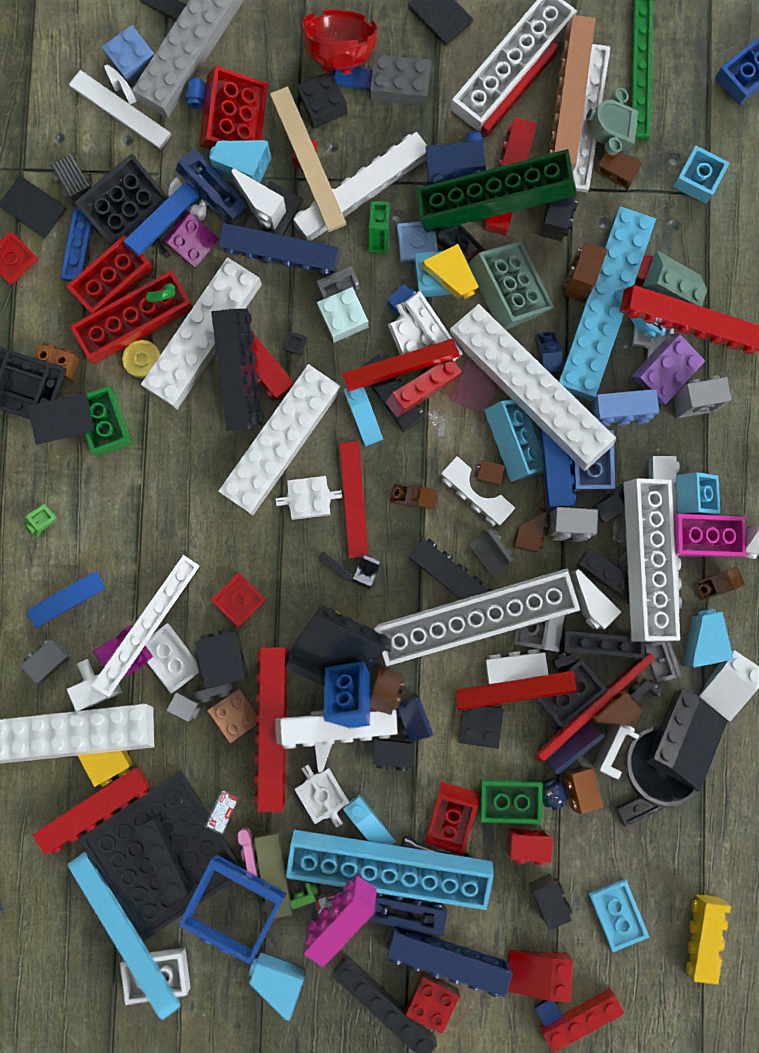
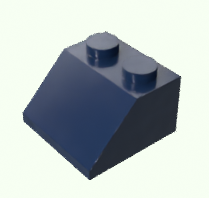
M419 695L399 702L398 708L394 710H396L397 719H402L404 727H401L405 739L409 738L410 742L434 736Z

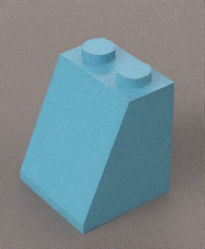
M265 140L217 141L216 146L210 150L209 158L212 166L224 178L234 181L231 172L234 168L260 183L271 160L268 142Z
M715 609L698 611L697 616H692L683 666L699 667L733 660L723 612H716Z
M260 953L259 958H254L248 976L252 977L250 985L285 1020L290 1021L306 969Z

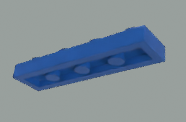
M75 208L73 210L61 279L69 282L84 271L92 228Z

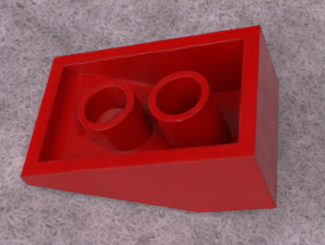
M441 782L425 844L464 855L478 807L480 792Z
M509 949L508 962L513 974L507 992L548 1001L571 1002L573 960L569 954Z

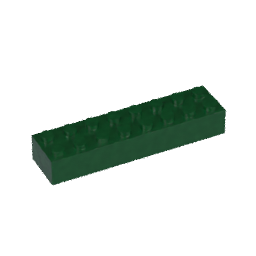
M569 149L416 188L420 221L426 233L577 196Z

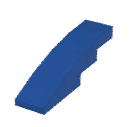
M94 572L27 610V613L34 627L38 628L70 609L78 607L106 588L98 573Z

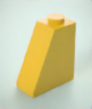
M458 244L421 263L422 269L457 299L460 297L467 299L475 294L474 291L479 287Z

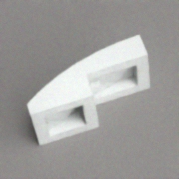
M105 65L104 67L115 91L123 89L129 104L137 102L125 79L111 66Z

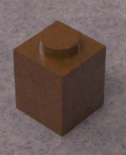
M482 460L481 464L476 465L474 473L477 476L476 481L499 487L505 465Z

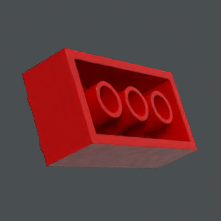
M125 235L67 285V288L91 314L124 297L154 270L150 262L142 254L138 257L124 245V240L127 238Z

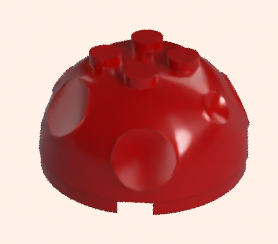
M328 9L323 10V15L314 17L313 12L302 20L303 45L311 59L322 66L321 69L323 71L329 72L334 70L340 71L343 74H350L353 68L362 65L368 60L376 46L378 26L374 20H372V24L366 21V15L349 10Z

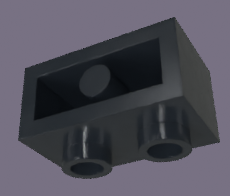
M375 738L373 764L379 769H388V766H393L398 771H408V768H413L415 743Z

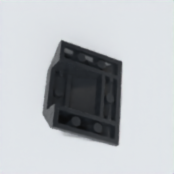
M0 347V410L30 420L27 406L57 399L67 369Z

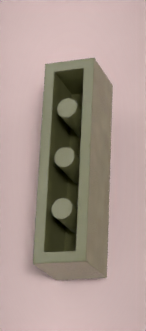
M280 830L257 834L254 838L255 841H252L253 852L257 853L258 861H255L256 871L260 873L261 879L287 892L275 918L290 916L293 910L290 904L291 894L288 878H286L287 870ZM264 897L265 901H262L263 913H267L268 917L274 902Z

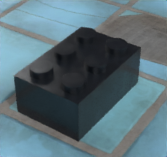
M576 659V662L570 664L562 671L574 672L577 692L536 698V701L560 728L565 727L607 691L606 687L582 659Z

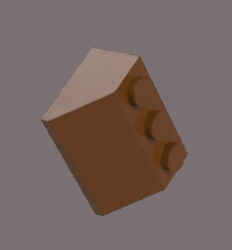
M620 691L590 719L597 722L627 725L635 723L640 718L639 714L643 711L627 692Z

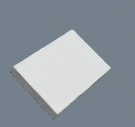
M169 623L152 634L145 644L154 656L147 663L171 694L199 674L196 659Z

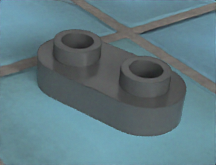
M232 682L198 691L194 693L195 701L200 700V703L212 700L211 696L219 694V698L231 695L230 691L234 690Z

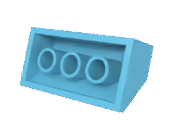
M512 399L500 401L485 409L487 421L490 424L493 438L497 443L510 481L521 480L543 472L541 442L532 419Z

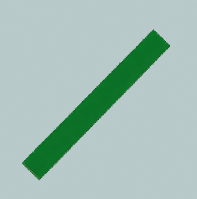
M633 0L631 108L638 110L635 140H649L653 0Z

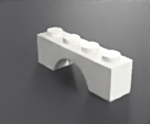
M457 456L441 473L443 478L441 481L450 488L452 486L456 489V494L465 501L467 499L471 503L470 507L478 514L482 512L486 516L485 520L494 527L496 525L499 527L515 507L502 495L495 498H483L477 495L470 486L471 468Z

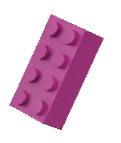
M693 514L673 515L675 556L726 558L746 556L745 517Z
M358 875L352 881L349 880L345 884L343 891L333 897L331 904L321 910L319 917L309 923L306 929L308 931L307 937L304 941V954L324 967L374 914L376 888Z

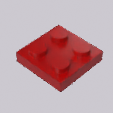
M10 231L0 240V274L12 285L39 258Z
M238 572L211 601L239 628L266 599Z

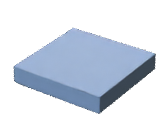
M421 221L397 224L401 262L414 261L415 254L438 251L436 231L426 233Z

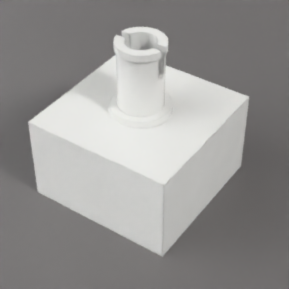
M89 659L76 664L83 677V681L67 689L76 711L90 708L122 693L119 684L109 698L91 687L99 675L94 674Z

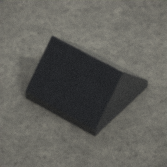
M461 224L449 227L439 233L438 244L444 250L458 244L467 264L478 253L485 250Z

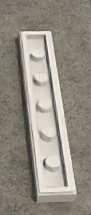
M80 70L70 82L69 86L159 150L163 148L172 136L169 131Z

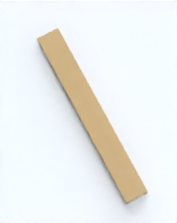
M285 87L270 93L328 232L345 226L344 216L289 88Z

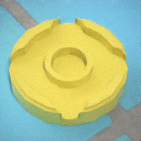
M134 341L123 352V366L132 376L144 379L161 354L157 347L149 341Z

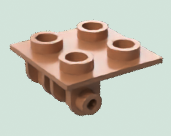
M240 689L207 710L229 743L256 725V712Z

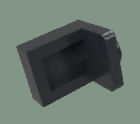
M363 555L352 583L370 590L381 562L372 556Z
M643 679L639 683L635 682L630 686V692L628 693L634 701L641 698L648 690L654 696L659 697L661 695L658 691L660 687L652 679L650 681Z

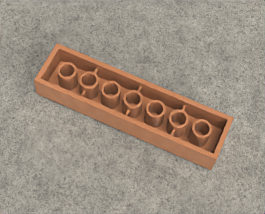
M578 15L572 16L571 23L567 22L566 31L563 35L562 44H564L560 56L559 84L555 93L557 99L553 108L554 121H552L550 130L552 136L548 145L549 154L569 149L573 171L577 164L596 18Z

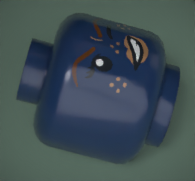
M555 778L542 782L543 805L548 808L552 807L553 810L562 808L564 806L563 803L568 798L563 783L556 781Z

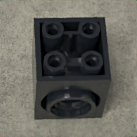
M233 629L218 631V636L206 634L199 636V640L195 641L197 667L206 689L249 678L239 632H234Z

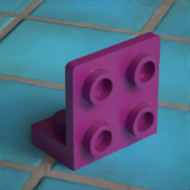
M184 213L161 242L166 247L173 248L193 267H197L218 241V237L192 213Z
M131 625L126 627L117 637L92 651L103 668L132 629ZM146 645L122 679L142 668L154 657Z

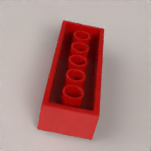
M171 270L71 325L70 328L88 360L95 365L131 345L132 342L142 339L192 310L193 306L174 272ZM166 284H173L175 286L174 291L176 293L174 297L162 301L148 302L146 297L148 292L164 290Z

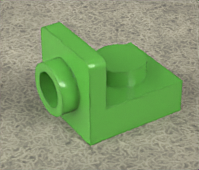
M43 504L25 516L24 527L30 535L33 534L37 538L40 536L41 531L56 522L57 518Z
M305 882L308 892L305 893V890L293 894L294 897L290 900L292 910L316 901V895L319 893L315 882Z

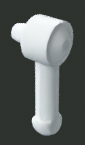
M202 199L199 205L195 204L189 207L187 211L192 213L199 221H202L206 216L208 204Z

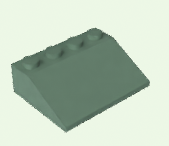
M522 241L478 253L468 263L494 319L505 330L516 327L554 309Z

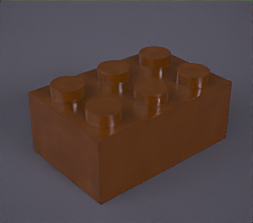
M587 242L584 243L582 248L578 247L568 269L570 272L562 286V289H565L563 296L583 303L586 302L596 285L608 249Z

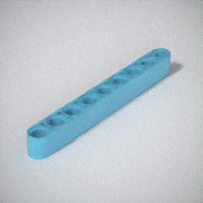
M85 851L68 863V867L155 1012L163 1020L181 1005L89 854Z

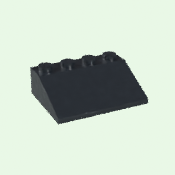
M130 154L71 205L112 246L123 235L129 237L168 197L137 158Z
M684 688L678 690L673 694L645 763L697 791H701L728 720L701 697Z

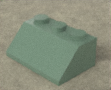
M658 250L655 251L643 287L702 307L707 288L701 275Z

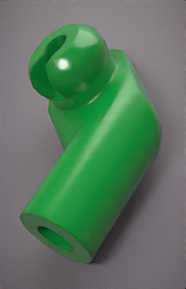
M166 284L164 290L148 292L146 295L148 302L162 301L174 297L176 293L174 291L175 286L173 284Z

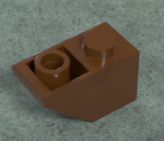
M394 484L391 503L434 510L438 491L422 485Z
M541 513L517 529L513 548L535 553L543 548L544 538L542 533L543 530L547 529L549 521L546 518L547 513Z
M736 566L696 581L694 585L702 601L733 591L745 585Z

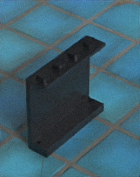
M320 605L286 655L285 668L325 686L326 667L364 661L368 671H370L384 651L391 652V639L385 634L372 630L367 625H362L348 616L337 613L332 608Z

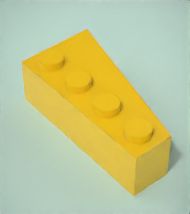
M695 894V900L692 901L691 905L692 912L694 913L693 920L690 922L692 939L688 943L690 962L688 961L686 964V972L694 982L718 984L722 957L719 955V951H723L725 946L722 933L728 928V921H726L725 915L730 913L731 906L720 897Z

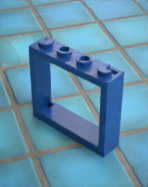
M216 854L211 859L179 926L187 929V933L198 935L203 942L216 945L223 953H230L236 956L238 961L241 962L243 960L251 965L287 892ZM214 871L274 902L252 949L192 917Z

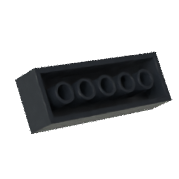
M248 309L211 311L226 431L262 426L264 414L260 407L261 393L258 391L259 375L255 367L257 357L253 351L254 335L250 327L252 322L251 314Z

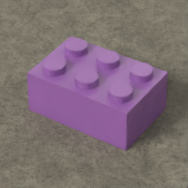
M669 334L631 377L644 390L657 389L658 403L666 404L705 360L681 334Z

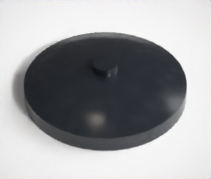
M653 726L640 732L638 738H633L628 745L624 761L626 776L634 791L645 801L660 807L678 806L692 799L698 791L645 763L660 726Z

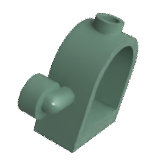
M618 88L612 93V100H605L595 109H589L586 115L590 134L596 141L605 145V150L610 155H616L621 150L624 153L635 143L638 110L624 105L628 100V93L623 88Z

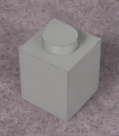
M177 692L167 711L186 721H190L192 718L195 719L200 711L198 707L200 702L181 692Z

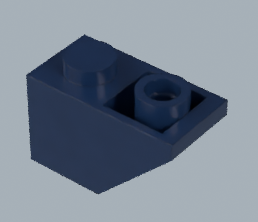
M546 331L535 334L539 363L549 373L562 371V350L555 333Z

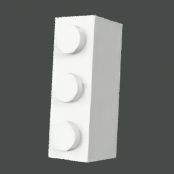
M539 649L528 650V654L520 655L519 651L508 653L509 657H501L500 654L489 655V659H485L487 683L489 684L548 675L545 652H540Z

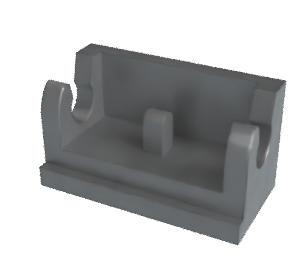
M352 266L317 281V287L323 300L353 287L355 293L360 291L359 282Z
M653 641L645 644L646 652L652 653L656 658L650 663L656 682H663L681 676L670 641Z

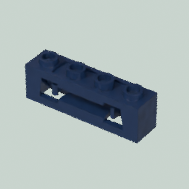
M193 149L178 161L175 171L226 224L232 225L245 214L249 205L244 197L238 195L233 190L232 185L220 176L216 168L209 165L201 153Z
M376 892L374 914L367 921L443 936L447 908L443 906V903L439 902L429 904L424 903V900L412 898V900L404 899L402 896H389ZM387 905H390V908L419 914L424 912V921H420V918L388 912L387 915Z

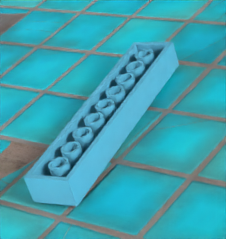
M621 206L615 214L604 246L608 250L596 285L584 304L558 382L574 396L588 401H592L596 397L624 313L619 312L621 304L614 296V292L618 289L634 285L656 218Z
M294 830L286 878L344 887L349 880L352 881L358 875L374 886L377 893L487 910L494 874L493 861Z

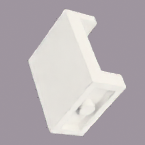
M613 723L593 767L619 779L622 772L611 767L626 734L636 739L639 735L634 733L635 729L625 724L616 725Z

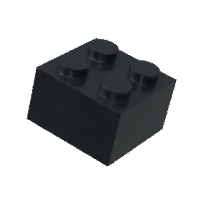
M332 71L297 86L298 97L314 129L348 114L347 102Z
M576 196L548 203L540 232L541 237L561 242L564 236H568L574 220L573 215L579 201L576 200Z
M547 874L528 883L549 930L572 921L570 914L573 911L565 896L562 897L565 893L557 878L553 879L551 874Z

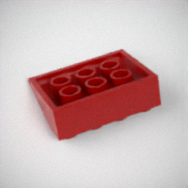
M215 65L207 75L199 146L211 150L212 147L216 146L217 141L261 140L268 83Z

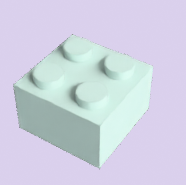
M353 287L317 302L318 309L333 342L368 328V320Z

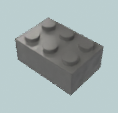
M375 54L371 83V101L427 106L431 60Z

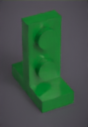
M371 201L369 252L388 253L390 202Z

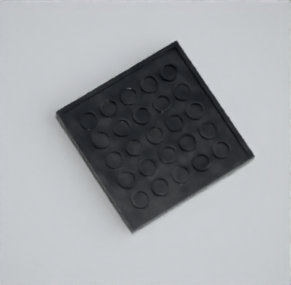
M182 771L79 838L143 941L185 913L211 859L216 854L244 869L224 836L206 827L210 814ZM158 815L191 887L188 895L171 903L167 901L136 830L139 824ZM214 871L198 904L233 880Z

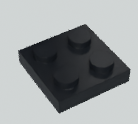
M486 706L463 710L459 743L499 749L504 709Z

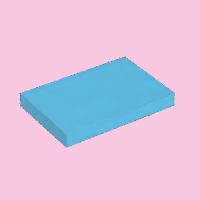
M626 879L588 893L612 953L649 938Z

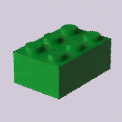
M107 386L88 393L87 397L95 432L85 434L91 453L99 457L134 444L115 390L111 386Z
M480 778V821L542 824L543 783L540 780Z

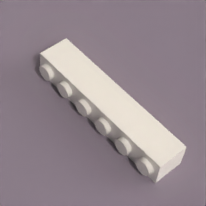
M394 709L392 715L370 710V726L352 729L324 721V714L275 719L276 743L283 745V748H295V744L303 743V746H314L315 742L322 741V744H334V740H341V742L346 743L353 742V738L367 741L372 740V736H379V739L391 738L390 735L397 734L396 710Z

